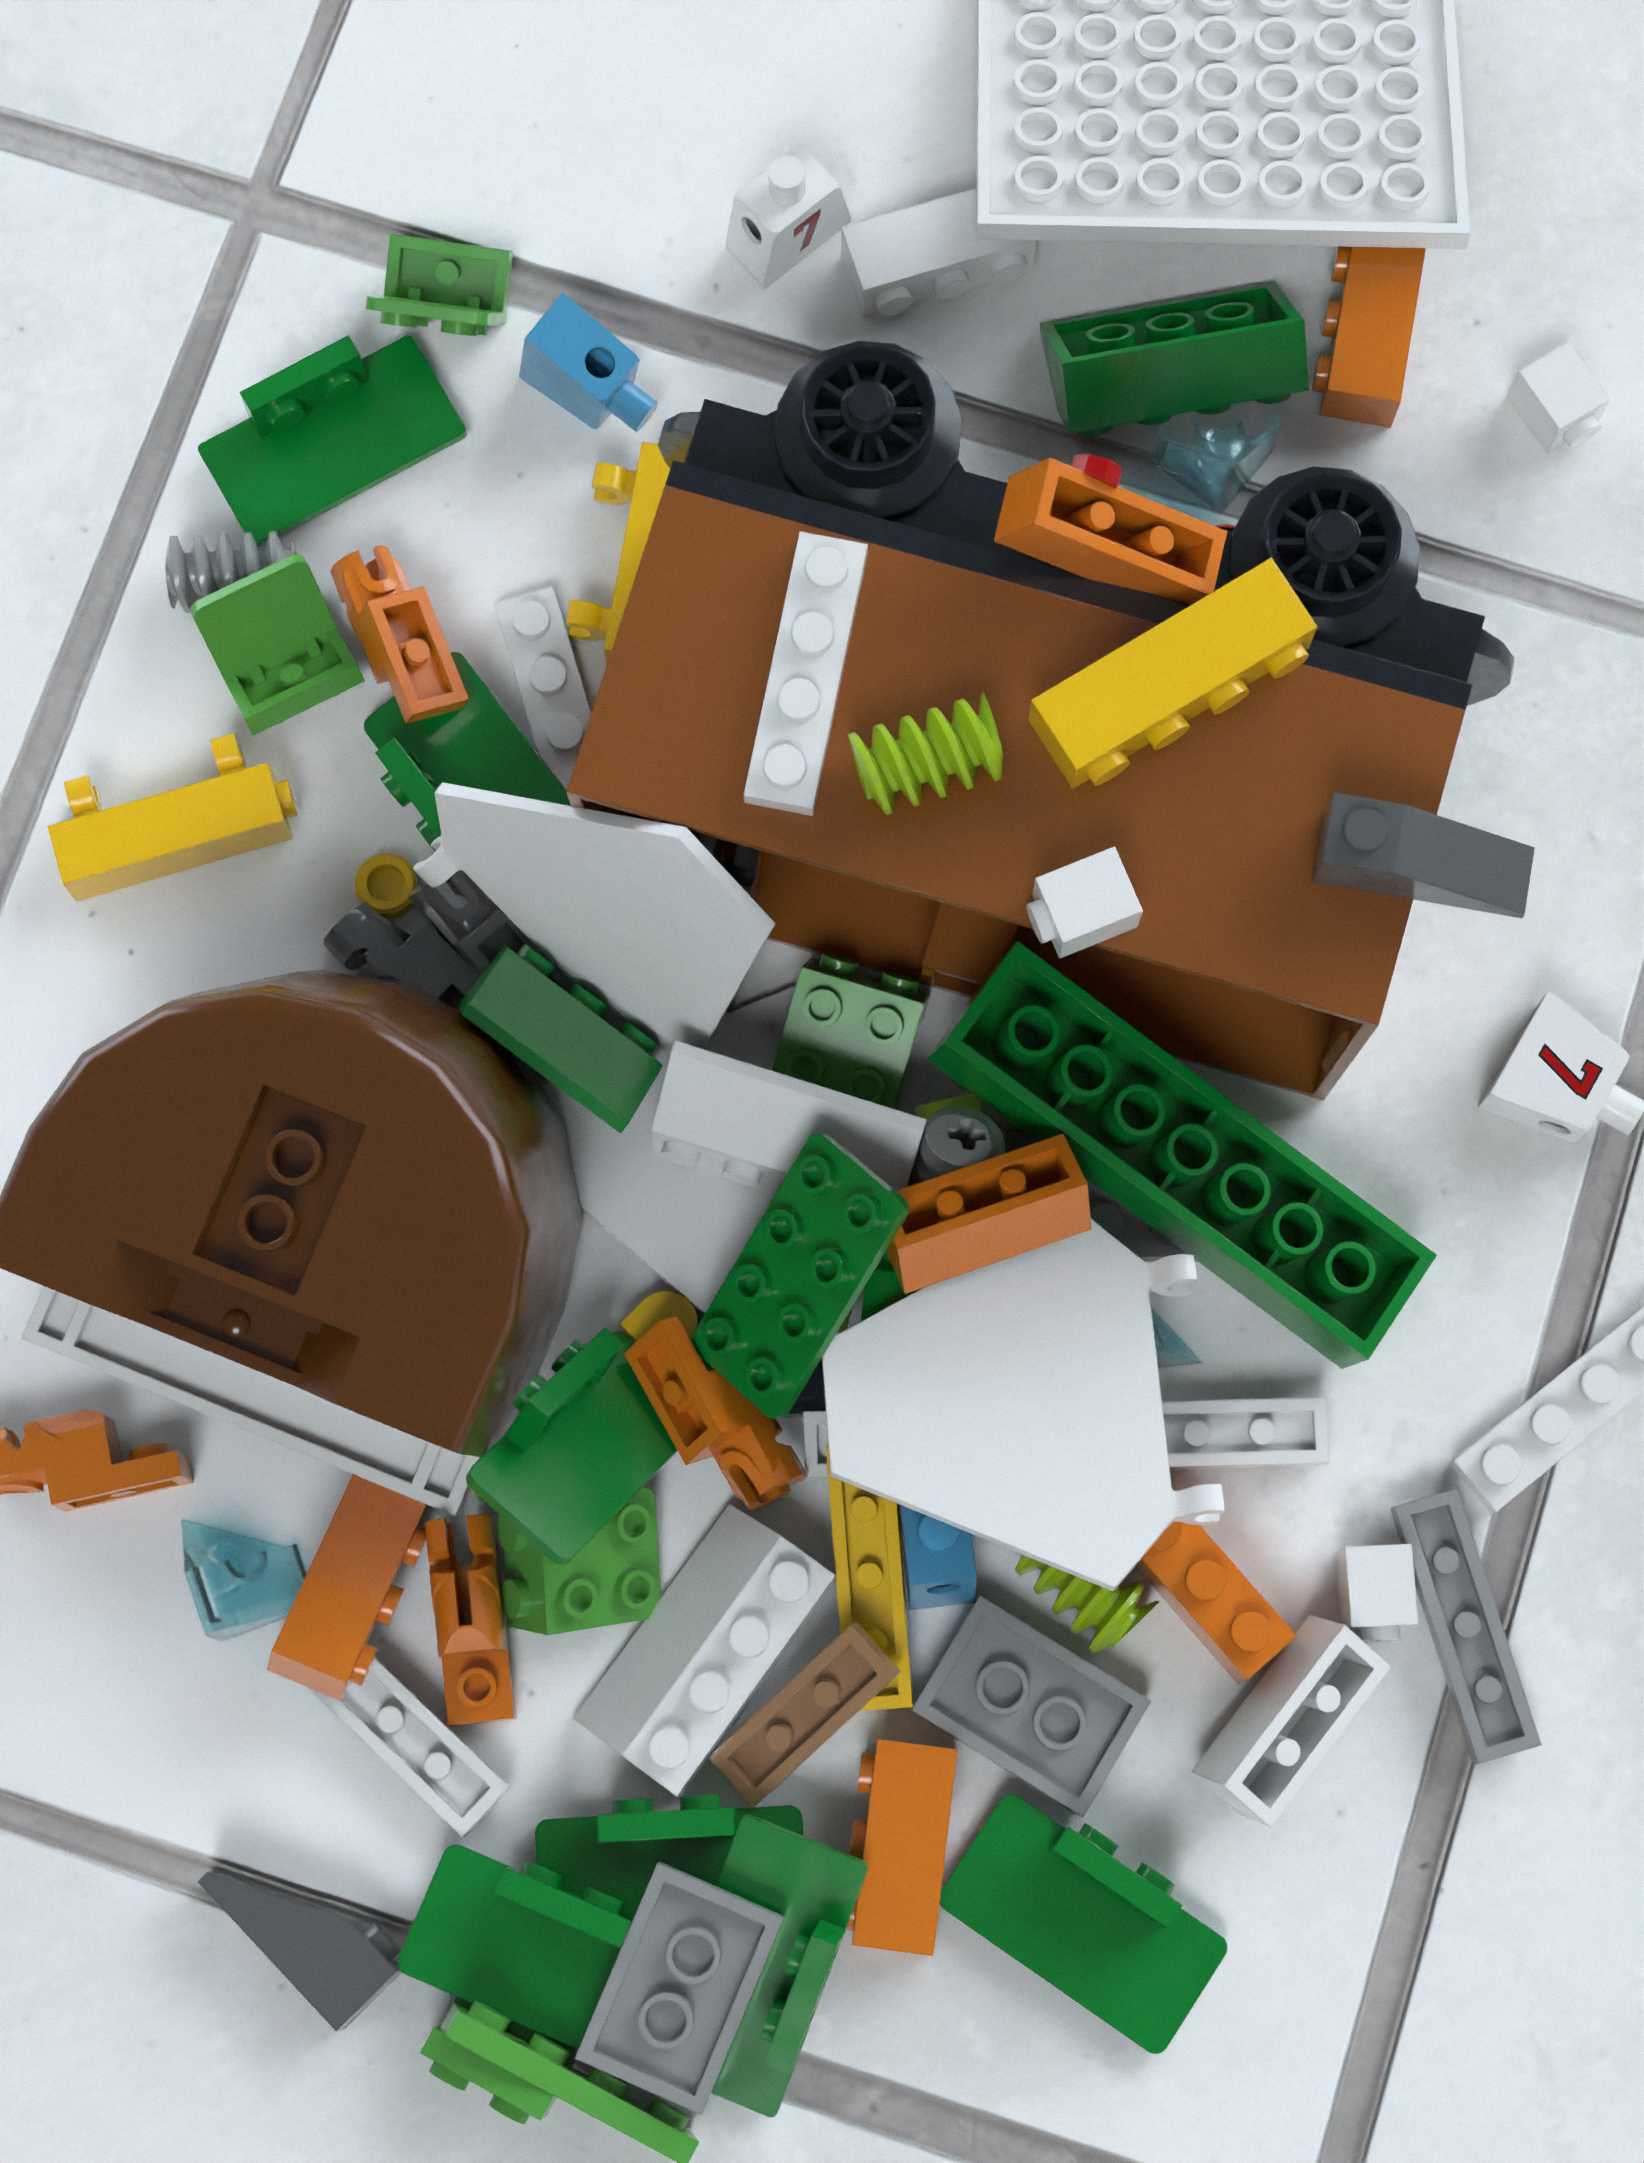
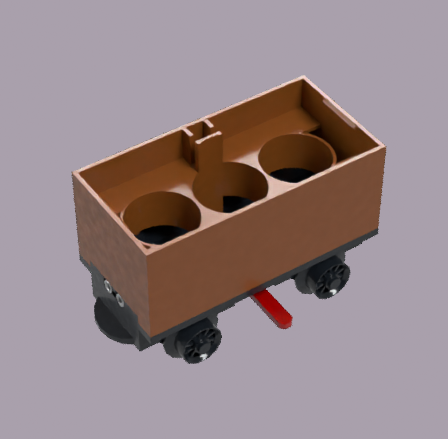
M855 341L821 352L798 370L777 405V410L766 416L704 399L700 412H681L665 420L658 447L670 471L566 790L570 805L687 827L696 838L698 833L725 840L723 854L727 859L734 860L737 844L763 851L756 885L760 887L757 904L776 923L767 940L818 955L831 953L858 962L860 967L881 973L883 971L900 973L918 980L919 984L967 998L973 996L999 958L1019 941L1172 1057L1324 1101L1380 1023L1413 899L1312 882L1323 813L1333 793L1336 792L1405 804L1437 815L1466 707L1499 694L1510 684L1514 669V656L1505 644L1482 629L1485 616L1425 600L1421 597L1415 587L1418 582L1420 546L1408 513L1383 485L1350 469L1312 466L1274 479L1249 500L1236 526L1229 524L1216 525V527L1226 530L1227 536L1214 591L1272 557L1318 626L1310 647L1306 650L1309 657L1299 667L1283 677L1273 679L1270 673H1267L1248 684L1247 687L1250 690L1248 695L1230 709L1214 715L1211 709L1208 708L1187 721L1190 726L1189 730L1166 747L1154 750L1149 743L1127 757L1130 761L1129 766L1111 780L1094 786L1091 779L1072 789L1028 721L1031 700L1190 605L1143 591L1086 579L994 542L1007 483L964 470L958 459L962 418L951 386L927 359L893 343ZM1092 454L1074 455L1072 467L1082 470L1083 474L1117 489L1122 473L1120 466L1110 459ZM800 531L868 544V556L813 816L744 803L743 796ZM984 692L993 714L1002 746V780L995 782L984 767L980 765L976 767L975 788L970 790L966 789L954 773L949 775L948 797L940 798L931 785L925 782L922 783L921 805L913 807L901 790L895 792L893 814L886 815L874 799L867 801L848 741L849 733L855 732L869 749L872 746V731L875 725L882 723L893 738L898 740L900 718L910 715L922 732H924L927 710L937 707L948 722L952 723L953 704L956 700L962 698L979 715L980 695ZM1115 846L1143 910L1139 925L1135 929L1059 959L1052 940L1041 944L1027 913L1026 904L1034 901L1032 893L1035 878Z

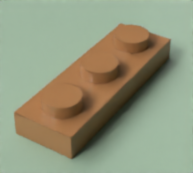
M856 1621L721 1745L709 1759L746 1802L754 1808L901 1671Z

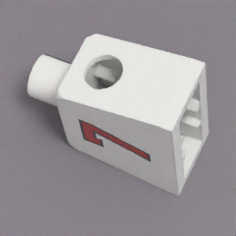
M795 146L785 155L776 157L766 170L741 188L735 195L725 244L726 249L765 290L839 232L842 226L851 222L840 186L803 146Z
M1547 991L1533 1009L1481 1101L1479 1108L1562 1140L1577 1143L1588 1133L1596 1118L1628 1136L1644 1112V1101L1615 1085L1630 1058L1627 1051L1558 996Z

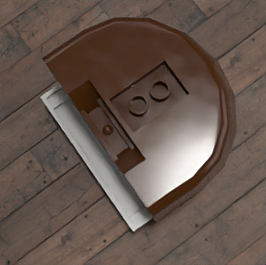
M326 970L297 971L202 991L169 1001L83 1052L30 1125L0 1194V1268L43 1285L21 1339L444 1512L459 1516L470 1490L466 1483L468 1471L475 1462L483 1457L506 1434L520 1412L512 1405L514 1400L539 1374L565 1310L583 1213L565 1124L519 1057L464 1017L461 1012L417 986Z

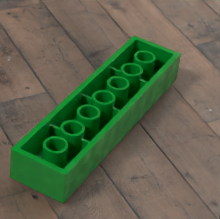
M1019 941L999 958L927 1058L928 1061L1037 1142L1064 1134L1086 1179L1184 1252L1194 1255L1196 1261L1341 1369L1369 1360L1437 1256V1254Z

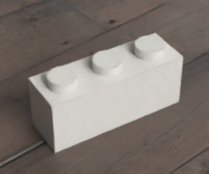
M977 188L845 225L841 229V255L863 318L878 313L882 316L896 315L907 310L913 303L933 297L939 299L955 298L965 293L971 286L992 280L997 283L1010 282L1024 275L1027 270L1033 269L1035 263L1037 240L977 239Z
M1309 1615L1295 1633L1297 1637L1286 1645L1191 1771L1193 1775L1236 1813L1272 1827L1391 1668L1387 1662L1345 1624Z

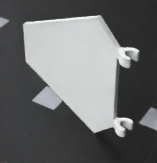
M442 782L434 793L441 829V836L431 843L436 852L425 861L416 863L413 870L431 888L441 885L457 871H464L573 985L578 983L607 1005L600 1017L616 1029L621 1031L625 1024L629 1022L657 1043L658 1048L670 1053L675 1040L705 1049L776 923L688 828Z
M796 986L732 1010L731 1013H725L704 1050L772 1071ZM657 1047L651 1055L664 1066L631 1121L621 1134L552 1082L541 1085L540 1088L565 1124L582 1211L705 1315L779 1186L760 1181L757 1187L741 1185L725 1178L722 1175V1168L698 1161L697 1167L681 1166L664 1159L660 1155L662 1149L652 1147L651 1129L671 1055L670 1052ZM700 1356L707 1371L714 1370V1368Z
M1091 1219V1230L924 1287L836 1335L822 1357L830 1476L1114 1591L1172 1522H1182L1190 1525L1217 1524L1220 1522L1219 1513H1224L1225 1511L1222 1484H1202L1180 1491H1174L1171 1487L1149 1292L1171 1297L1191 1295L1193 1292L1192 1283L1197 1281L1194 1255L1176 1254L1152 1262H1144Z

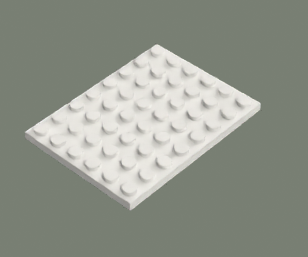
M978 0L977 239L1467 248L1470 237V219L1455 0Z

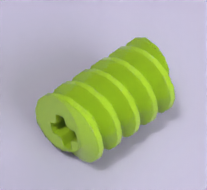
M984 692L980 695L979 715L962 698L956 700L953 704L952 723L948 722L937 707L927 710L924 732H922L910 715L900 718L898 740L893 738L882 723L875 725L872 731V746L869 749L855 732L848 734L852 757L867 801L874 799L886 815L894 813L896 791L901 790L913 807L921 805L922 783L925 782L931 785L940 798L948 797L949 775L954 773L967 790L975 788L976 767L980 765L984 767L995 782L1002 780V746L993 714Z
M1021 1555L1015 1567V1572L1019 1576L1036 1569L1041 1571L1033 1588L1037 1595L1055 1588L1059 1590L1052 1606V1611L1056 1615L1072 1608L1078 1610L1070 1627L1074 1634L1092 1627L1097 1630L1089 1645V1650L1093 1654L1111 1646L1114 1647L1159 1603L1156 1600L1140 1608L1136 1605L1144 1588L1140 1581H1136L1123 1588L1118 1586L1114 1591H1111L1025 1555Z

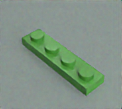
M475 2000L469 2011L453 2002L440 2026L446 2038L677 2163H689L699 2141L690 2130L685 2128L690 2118L685 2113L655 2097L647 2108L625 2096L630 2087V2084L595 2067H593L589 2076L566 2064L570 2052L542 2035L534 2033L531 2041L527 2043L505 2031L511 2021L509 2018Z

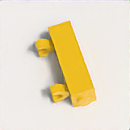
M642 442L637 471H631L611 463L598 462L595 465L592 488L595 489L594 501L611 505L630 503V510L611 609L588 601L570 600L566 626H570L568 637L582 641L605 640L604 654L606 665L670 471L659 450L658 444Z
M232 733L210 740L220 776L102 810L97 788L95 785H91L88 775L65 781V792L74 818L47 826L62 883L77 902L291 840L293 835L288 818L298 816V810L288 779L277 782L268 762L247 768L241 746L237 744L235 734Z

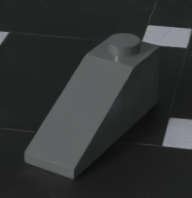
M1334 792L1322 817L1312 882L1523 918L1535 847L1405 804Z
M207 1872L197 1881L336 2032L346 2029L402 1973L394 1959L401 1952V1949L375 1922H372L365 1928L357 1920L221 1872Z

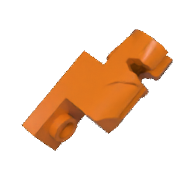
M375 546L373 550L375 559L364 565L359 550L337 561L330 570L342 603H346L347 616L353 631L361 643L376 683L381 684L389 681L405 723L408 724L463 709L469 698L425 587L410 589L401 565L391 555L386 546Z
M677 1316L657 1321L624 1353L685 1465L714 1457L732 1491L739 1499L744 1501L749 1510L767 1506L791 1492L788 1483L795 1484L804 1481L808 1476L792 1446L778 1443L775 1440V1437L783 1431L778 1421L763 1414L715 1369L707 1371Z
M83 1409L27 1421L23 1427L25 1437L21 1444L15 1432L8 1430L7 1427L0 1428V1495L7 1493L44 1492L43 1485L47 1484L51 1505L67 1512L193 1483L189 1458L178 1450L169 1451L168 1444L166 1443L146 1445L129 1451L130 1460L123 1462L115 1422L102 1413Z
M490 1514L467 1515L469 1547L473 1552V1561L468 1564H460L457 1561L452 1523H446L445 1518L425 1522L438 1657L442 1659L447 1722L450 1727L516 1719L507 1616L502 1606V1585L499 1579L497 1549L493 1533L492 1516Z

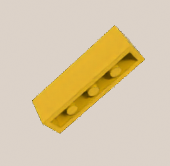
M1271 557L1032 699L1028 721L1072 789L1091 779L1094 786H1098L1125 770L1130 764L1127 757L1149 743L1154 750H1159L1176 741L1189 730L1190 726L1187 721L1206 709L1210 708L1213 714L1216 715L1239 703L1250 692L1247 685L1263 675L1270 673L1273 679H1278L1299 667L1309 657L1306 650L1309 649L1318 626Z

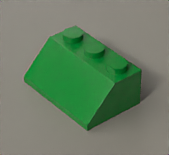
M525 943L518 953L504 945L458 1007L461 1014L621 1134L631 1121L664 1066L651 1055L658 1044L629 1022L625 1024L621 1031L613 1027L600 1017L607 1005L578 983L567 992L551 980L548 976L555 966Z

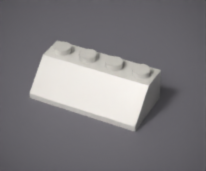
M675 1040L651 1129L652 1147L662 1149L660 1155L664 1159L681 1166L697 1167L698 1161L722 1168V1175L725 1178L741 1185L757 1187L759 1182L763 1181L780 1187L807 1139L815 1133L828 1134L897 1191L908 1187L910 1184L912 1170L916 1165V1157L920 1151L927 1119Z
M729 1504L660 1598L649 1619L644 1620L573 1719L680 1798L835 1583L836 1575L775 1531Z

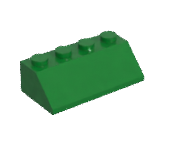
M1275 281L1039 323L1057 411L1069 433L1077 432L1084 436H1096L1109 432L1114 425L1137 422L1142 425H1158L1169 421L1172 415L1192 411L1206 415L1219 414L1229 410L1231 404L1253 400L1262 404H1275L1289 399L1292 393L1309 391L1305 321Z

